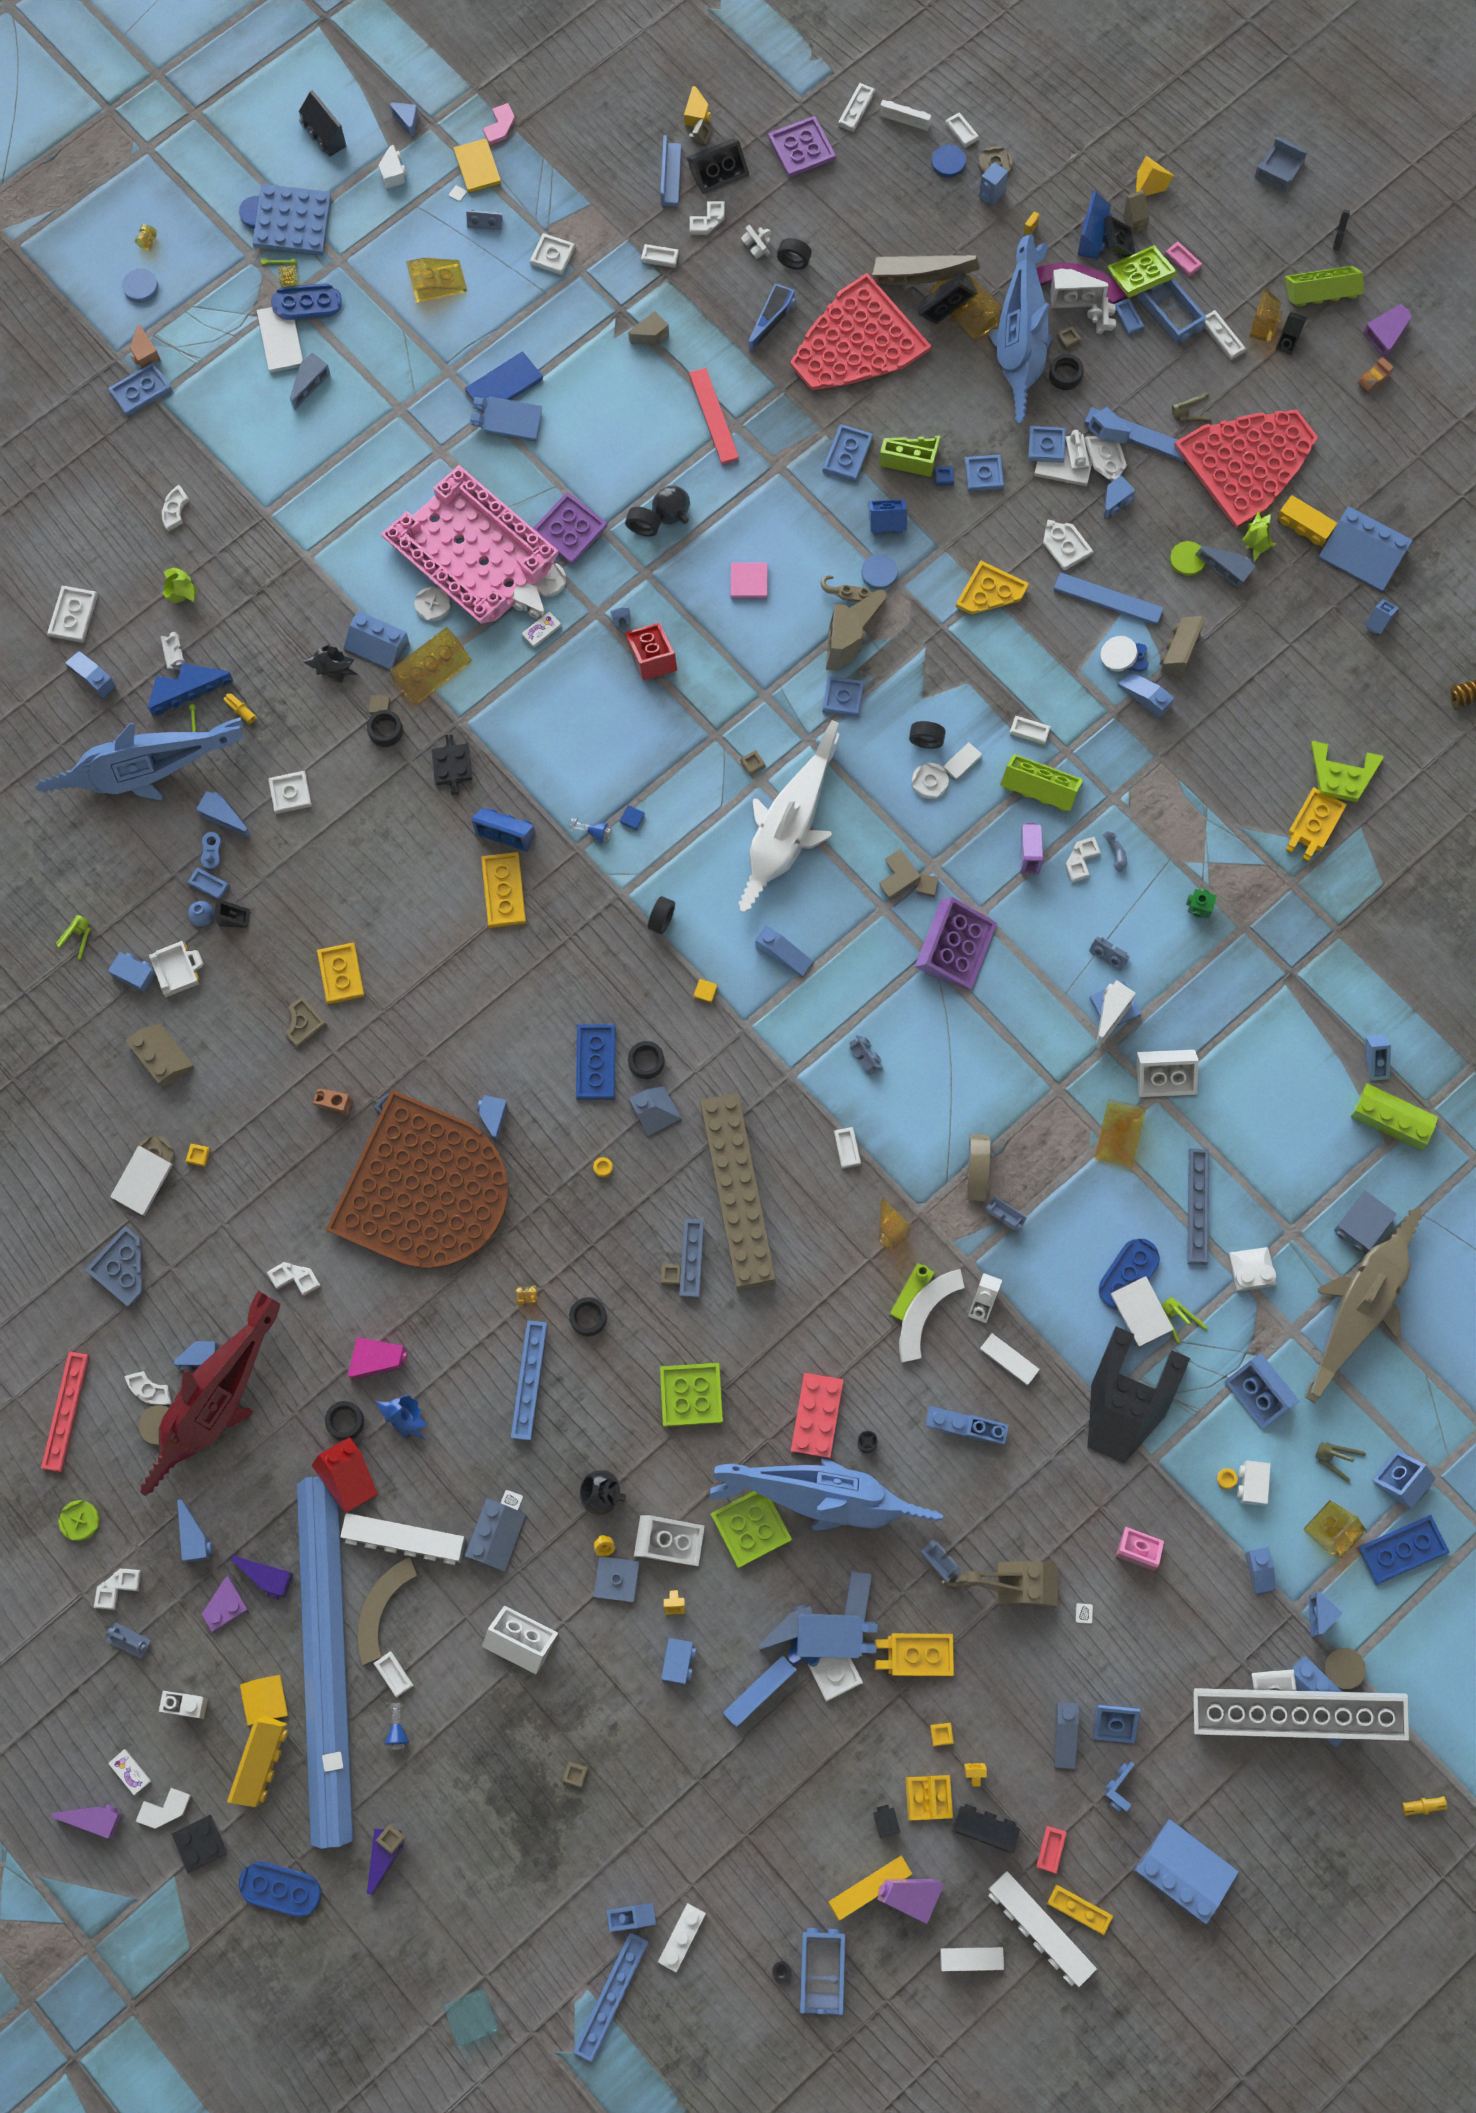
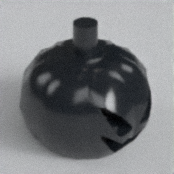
M676 485L662 488L652 500V511L660 516L661 522L671 525L678 521H681L683 524L688 523L689 519L686 517L690 507L688 493Z
M607 1470L591 1472L584 1478L580 1487L581 1504L588 1512L594 1515L607 1514L615 1508L618 1501L624 1502L626 1500V1494L620 1493L618 1479Z

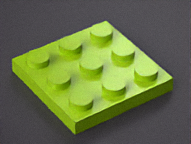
M1155 245L1107 266V272L1128 298L1177 277L1176 270Z
M719 1363L660 1366L663 1427L723 1423Z
M754 1491L710 1513L738 1569L792 1541L772 1500Z

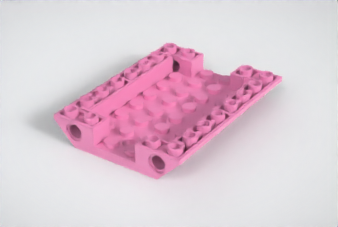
M458 465L433 487L435 496L413 516L406 511L381 533V536L481 624L496 621L513 606L515 600L511 597L517 585L524 586L526 583L535 586L549 573L559 551ZM433 517L440 518L437 522H431ZM458 538L464 539V542L461 544L455 543ZM482 560L489 561L487 565H480ZM509 581L514 583L511 587L504 586Z

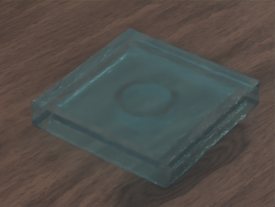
M484 1988L443 2005L458 2047L499 2030Z

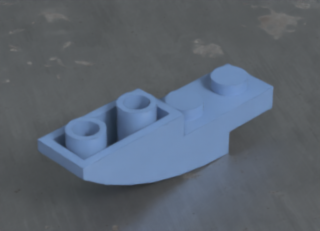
M933 1406L928 1408L925 1427L941 1430L943 1433L1003 1445L1006 1442L1009 1426L1008 1424L973 1415L967 1416Z

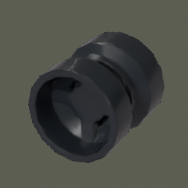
M868 1430L860 1433L857 1445L861 1452L868 1454L876 1449L878 1443L876 1434Z

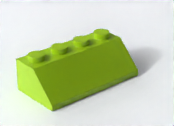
M1354 266L1284 276L1289 300L1295 306H1305L1309 302L1319 304L1323 303V300L1328 299L1330 301H1338L1341 297L1357 298L1358 295L1364 294L1363 272Z
M1013 754L1006 766L1000 786H1003L1007 791L1019 792L1026 798H1035L1042 804L1054 805L1061 811H1070L1083 779Z
M1366 1083L1351 1114L1352 1118L1421 1151L1427 1146L1438 1119L1437 1116Z

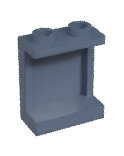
M1277 137L1264 161L1258 165L1255 178L1286 192L1304 164L1307 151L1288 142L1286 139Z
M1365 1190L1334 1231L1337 1232L1336 1234L1340 1239L1347 1240L1353 1244L1352 1246L1356 1251L1366 1254L1397 1214Z

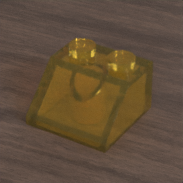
M1268 288L1263 289L1249 337L1270 342L1271 336L1276 335L1278 325H1275L1276 321L1280 322L1283 311L1280 310L1281 302Z
M883 1198L879 1215V1242L886 1249L889 1247L893 1251L909 1236L911 1226Z
M1331 1500L1304 1527V1531L1326 1552L1339 1560L1367 1531L1358 1516Z

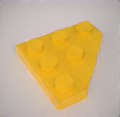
M980 561L955 607L973 615L1020 602L1029 587V583Z

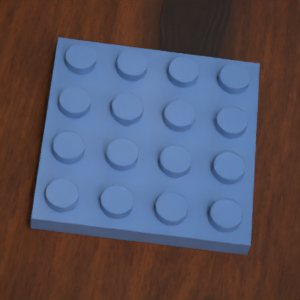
M261 184L253 247L323 255L331 192Z

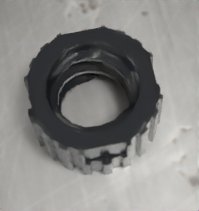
M784 1961L777 1962L772 1969L773 1976L780 1981L787 1980L791 1973L789 1964ZM779 1966L786 1968L787 1972L784 1976L777 1974Z

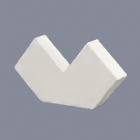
M707 201V216L690 217V235H708L725 220V201Z
M1095 837L1076 842L1065 865L1071 883L1089 878L1090 874L1084 860L1100 856L1101 854Z
M283 1262L267 1272L277 1290L292 1281H295L303 1296L321 1287L310 1268Z
M119 1569L113 1576L97 1587L94 1608L116 1610L118 1590L139 1591L141 1571L131 1569Z
M171 1788L163 1808L144 1801L136 1822L157 1829L183 1816L191 1795Z

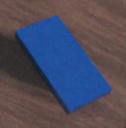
M522 351L465 387V391L473 402L474 397L486 400L489 396L511 400L543 380V376Z
M615 1024L577 1025L576 1100L615 1099Z
M1432 1515L1357 1547L1375 1585L1450 1552Z

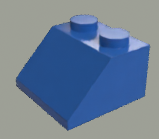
M904 499L868 501L871 532L884 534L885 531L902 533L907 530V508Z

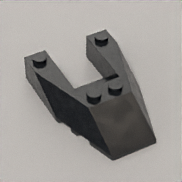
M1116 1326L1091 1384L1087 1447L1125 1463L1167 1415L1190 1358L1172 1350L1167 1357L1155 1389L1119 1374L1134 1334Z

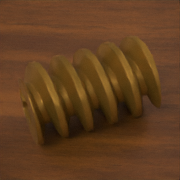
M1476 679L1451 687L1450 696L1454 708L1458 709L1459 703L1462 707H1465L1466 701L1469 705H1472L1473 699L1476 702Z

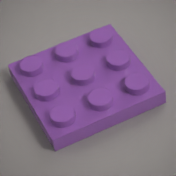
M816 116L768 133V139L789 178L836 160V155Z
M566 492L533 529L559 551V555L573 564L608 527V524L574 496Z

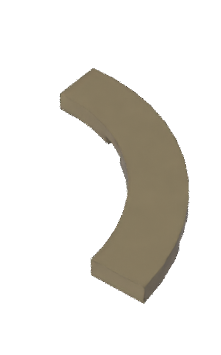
M411 1557L400 1561L383 1574L375 1583L364 1602L357 1632L359 1655L363 1666L382 1658L379 1645V1624L388 1601L404 1584L418 1577Z

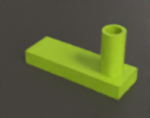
M917 1263L889 1315L903 1322L911 1302L930 1283L935 1272L928 1269L927 1266Z

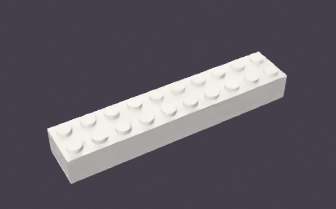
M1194 1688V1734L1409 1740L1407 1694Z

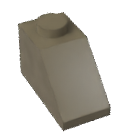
M1144 190L1127 195L1123 217L1131 228V233L1142 231L1148 226L1149 212Z
M654 311L628 331L629 342L631 344L656 345L668 337L669 325Z

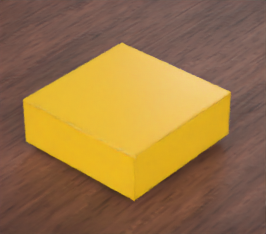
M1035 211L1025 223L1024 235L1026 236L1032 234L1038 226L1039 214Z
M699 979L693 998L712 1003L718 984Z
M190 1144L185 1162L191 1165L206 1167L211 1149L205 1146Z
M951 1723L930 1725L933 1747L954 1744Z

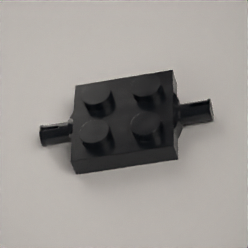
M449 734V736H445L446 746L431 749L436 786L451 785V794L455 795L456 793L458 795V784L463 781L473 780L468 743L455 745L453 735Z

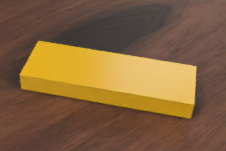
M1055 1885L1047 1902V1905L1102 1935H1105L1113 1918V1915L1058 1885Z

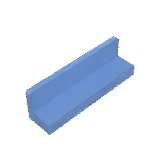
M663 135L661 206L678 207L681 143H667V135Z
M782 1656L737 1698L723 1714L738 1728L796 1673L797 1669Z

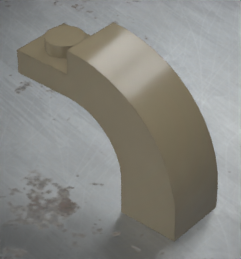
M970 1134L967 1200H987L990 1166L989 1135Z

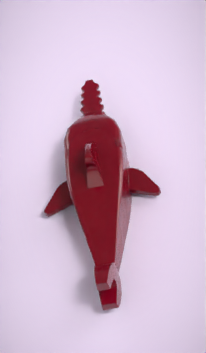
M258 1290L249 1308L248 1325L214 1352L193 1374L188 1370L183 1372L181 1389L174 1398L175 1402L170 1405L161 1420L158 1429L160 1455L158 1456V1462L153 1464L154 1469L149 1471L150 1476L145 1477V1483L141 1484L140 1493L146 1496L154 1491L153 1488L159 1485L158 1482L164 1479V1475L168 1474L169 1469L174 1468L176 1463L199 1453L203 1448L212 1444L224 1427L234 1426L252 1415L253 1410L237 1407L248 1383L264 1335L270 1330L277 1318L280 1303L270 1297L268 1298L267 1295Z

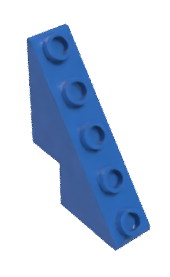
M182 663L178 680L156 676L148 709L151 715H160L167 709L176 708L181 703L194 700L198 696L210 693L220 686L229 685L233 681L230 671Z

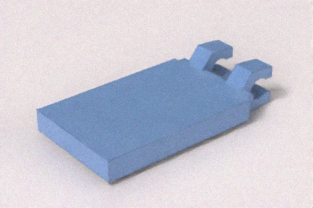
M490 396L486 400L474 397L473 409L482 410L484 414L482 416L471 413L470 425L484 428L483 432L536 442L542 406Z
M799 1614L797 1656L859 1658V1656H862V1653H876V1644L863 1642V1632L877 1633L878 1624H875V1622H864V1619H861L858 1615Z

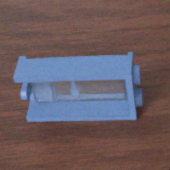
M1174 279L1155 286L1147 293L1146 291L1139 293L1138 301L1142 302L1175 341L1176 345L1187 341L1191 335L1199 333L1204 329L1207 317Z
M807 1928V1932H802L800 2013L843 2015L845 1934H841V1929H828V1933H819L820 1928Z

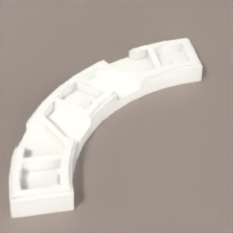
M961 1269L950 1271L937 1277L926 1285L911 1302L902 1322L901 1337L899 1339L901 1362L921 1358L920 1340L925 1320L933 1307L942 1298L964 1288Z

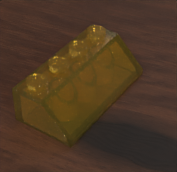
M968 273L967 275L971 277L978 294L950 315L977 340L1000 322L1003 307ZM952 278L937 281L929 294L935 292L942 284L947 283Z
M445 627L390 670V674L397 686L416 705L472 662V659L458 638Z

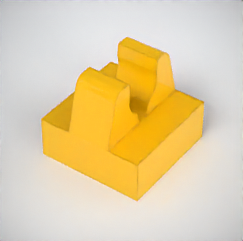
M678 1590L670 1591V1599H664L665 1615L685 1614L684 1598H679Z
M985 1763L964 1764L966 1778H971L972 1787H981V1777H987Z

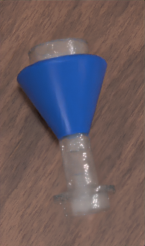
M578 817L571 819L569 828L572 831H575L576 828L586 831L599 844L609 841L612 828L609 827L608 823L589 825L579 822Z
M390 1703L389 1708H387V1710H392V1726L384 1743L389 1745V1751L405 1750V1744L409 1743L400 1724V1710L404 1709L402 1703Z

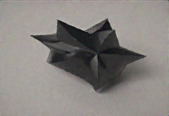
M329 645L321 647L313 657L302 661L316 669L317 675H329L341 683L345 675H358L349 669L355 659L345 657L343 652H339L337 647H330Z

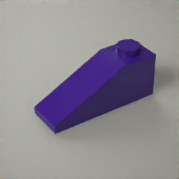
M231 1556V1560L263 1591L268 1593L267 1597L279 1600L280 1596L286 1597L293 1576L291 1572Z
M374 1828L367 1894H374L400 1853V1848L404 1847L403 1841L395 1852L391 1854L381 1846L376 1839L384 1829Z

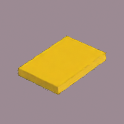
M487 139L453 147L468 193L501 184Z
M354 942L317 950L327 1004L365 997Z

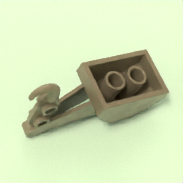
M828 575L823 577L820 582L821 588L826 593L834 594L842 600L858 602L850 608L842 604H835L829 625L826 670L838 671L854 661L857 652H861L862 641L865 639V629L885 603L887 594L883 590H877L872 593L868 588L850 585L831 587L826 584V581L834 577Z
M1033 1561L998 1562L995 1564V1573L969 1571L965 1572L964 1575H959V1578L947 1583L943 1580L941 1582L942 1585L948 1587L971 1588V1586L978 1585L995 1591V1605L1058 1607V1565ZM981 1577H995V1582L983 1580Z

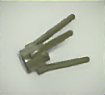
M1209 393L1184 402L1172 404L1174 418L1179 417L1180 421H1211L1212 419L1209 417L1186 416V414H1189L1188 405L1206 399Z
M1321 1442L1315 1457L1319 1458L1318 1462L1327 1466L1347 1482H1350V1478L1327 1462V1460L1332 1461L1333 1456L1354 1462L1353 1458L1335 1452L1336 1450L1363 1456L1366 1455V1452L1332 1445L1328 1442L1326 1444Z

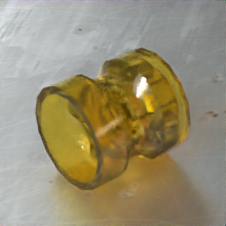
M143 224L140 227V234L137 235L135 243L139 247L148 250L153 245L152 240L156 238L157 231L152 226Z
M536 1284L529 1285L526 1289L523 1286H516L518 1306L525 1303H538Z

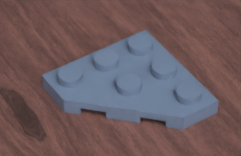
M125 1226L85 1271L128 1308L143 1294L141 1239Z

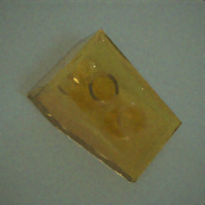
M419 258L406 261L416 303L467 291L459 260Z
M1108 1099L1095 1159L1133 1167L1146 1107Z

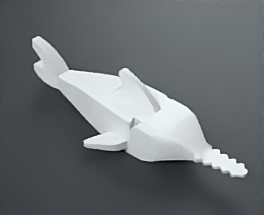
M831 721L815 755L781 791L769 809L758 799H753L755 823L759 828L752 840L749 852L752 875L749 876L750 882L746 883L748 888L744 889L745 894L741 895L742 901L738 902L741 912L752 909L751 904H755V898H759L758 893L763 892L762 887H766L767 882L787 872L795 863L802 849L814 848L831 838L832 833L830 831L810 829L815 816L826 768L839 742L840 734L837 733L839 729L838 722Z

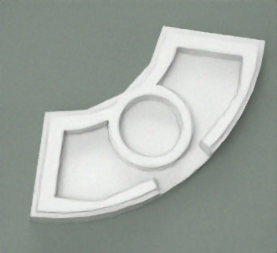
M180 485L176 486L167 495L163 506L162 520L167 532L183 524L181 511L184 505L189 502V498Z
M144 1371L125 1376L128 1387L140 1400L154 1406H170L172 1404L168 1385L152 1383Z

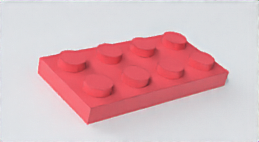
M804 1373L791 1452L830 1459L843 1379Z

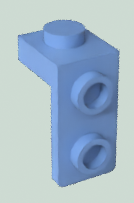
M1132 1762L1128 1764L1123 1763L1117 1771L1119 1774L1118 1778L1115 1781L1111 1780L1104 1789L1107 1791L1104 1796L1111 1801L1109 1805L1118 1812L1121 1810L1127 1812L1131 1806L1115 1790L1135 1765Z

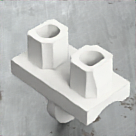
M748 225L746 227L748 232L741 239L747 247L754 242L757 243L750 250L755 258L758 259L764 254L767 257L771 255L763 242L771 243L770 237L772 232L769 229L763 230L759 228V235H757L752 227Z
M1103 296L1102 302L1093 305L1092 309L1088 310L1087 316L1089 319H1093V323H1096L1097 334H1102L1104 330L1112 331L1116 327V320L1109 318V316L1115 313V304L1108 303V297Z

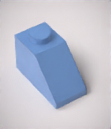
M1382 599L1373 610L1365 626L1368 627L1370 632L1381 635L1399 608Z
M1385 1035L1366 1036L1365 1055L1370 1081L1390 1079V1042Z
M484 1095L483 1100H479L477 1111L493 1140L498 1142L508 1104L506 1100Z
M1269 1547L1245 1553L1255 1594L1276 1590L1274 1565Z
M653 1903L607 1910L609 1932L656 1925Z

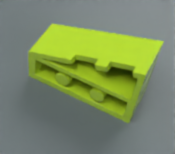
M924 436L918 437V439H907V437L884 438L880 451L879 466L931 477L939 450L940 436L924 439Z

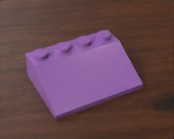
M953 897L940 900L915 967L930 976L972 990L997 922Z

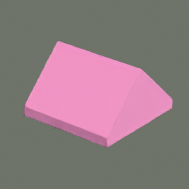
M1125 1527L1115 1557L1155 1571L1160 1563L1164 1541Z

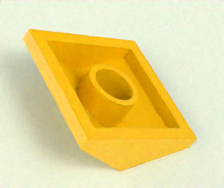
M281 1675L256 1679L240 1685L247 1726L253 1725L254 1720L263 1716L273 1719L288 1716Z

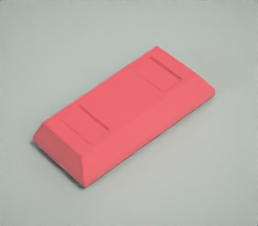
M1046 1826L1036 1868L1057 1874L1067 1834L1066 1831Z

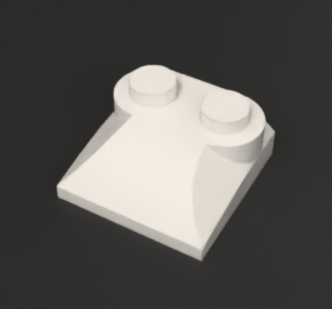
M1268 1247L1229 1253L1236 1292L1277 1285L1276 1272L1272 1265Z

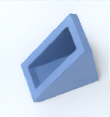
M392 102L390 108L393 117L411 138L414 137L418 121L417 106Z

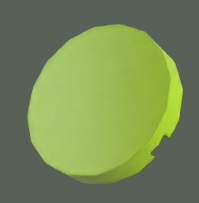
M1191 541L1180 542L1175 545L1170 555V564L1173 570L1178 574H1184V576H1194L1200 573L1206 563L1195 554L1201 546Z
M77 1500L70 1502L63 1508L58 1520L59 1529L64 1536L73 1541H83L95 1534L99 1528L100 1517L94 1505L87 1501Z

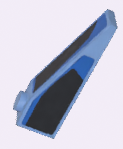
M774 284L749 338V351H753L788 315L790 309L794 308L796 303L794 290Z

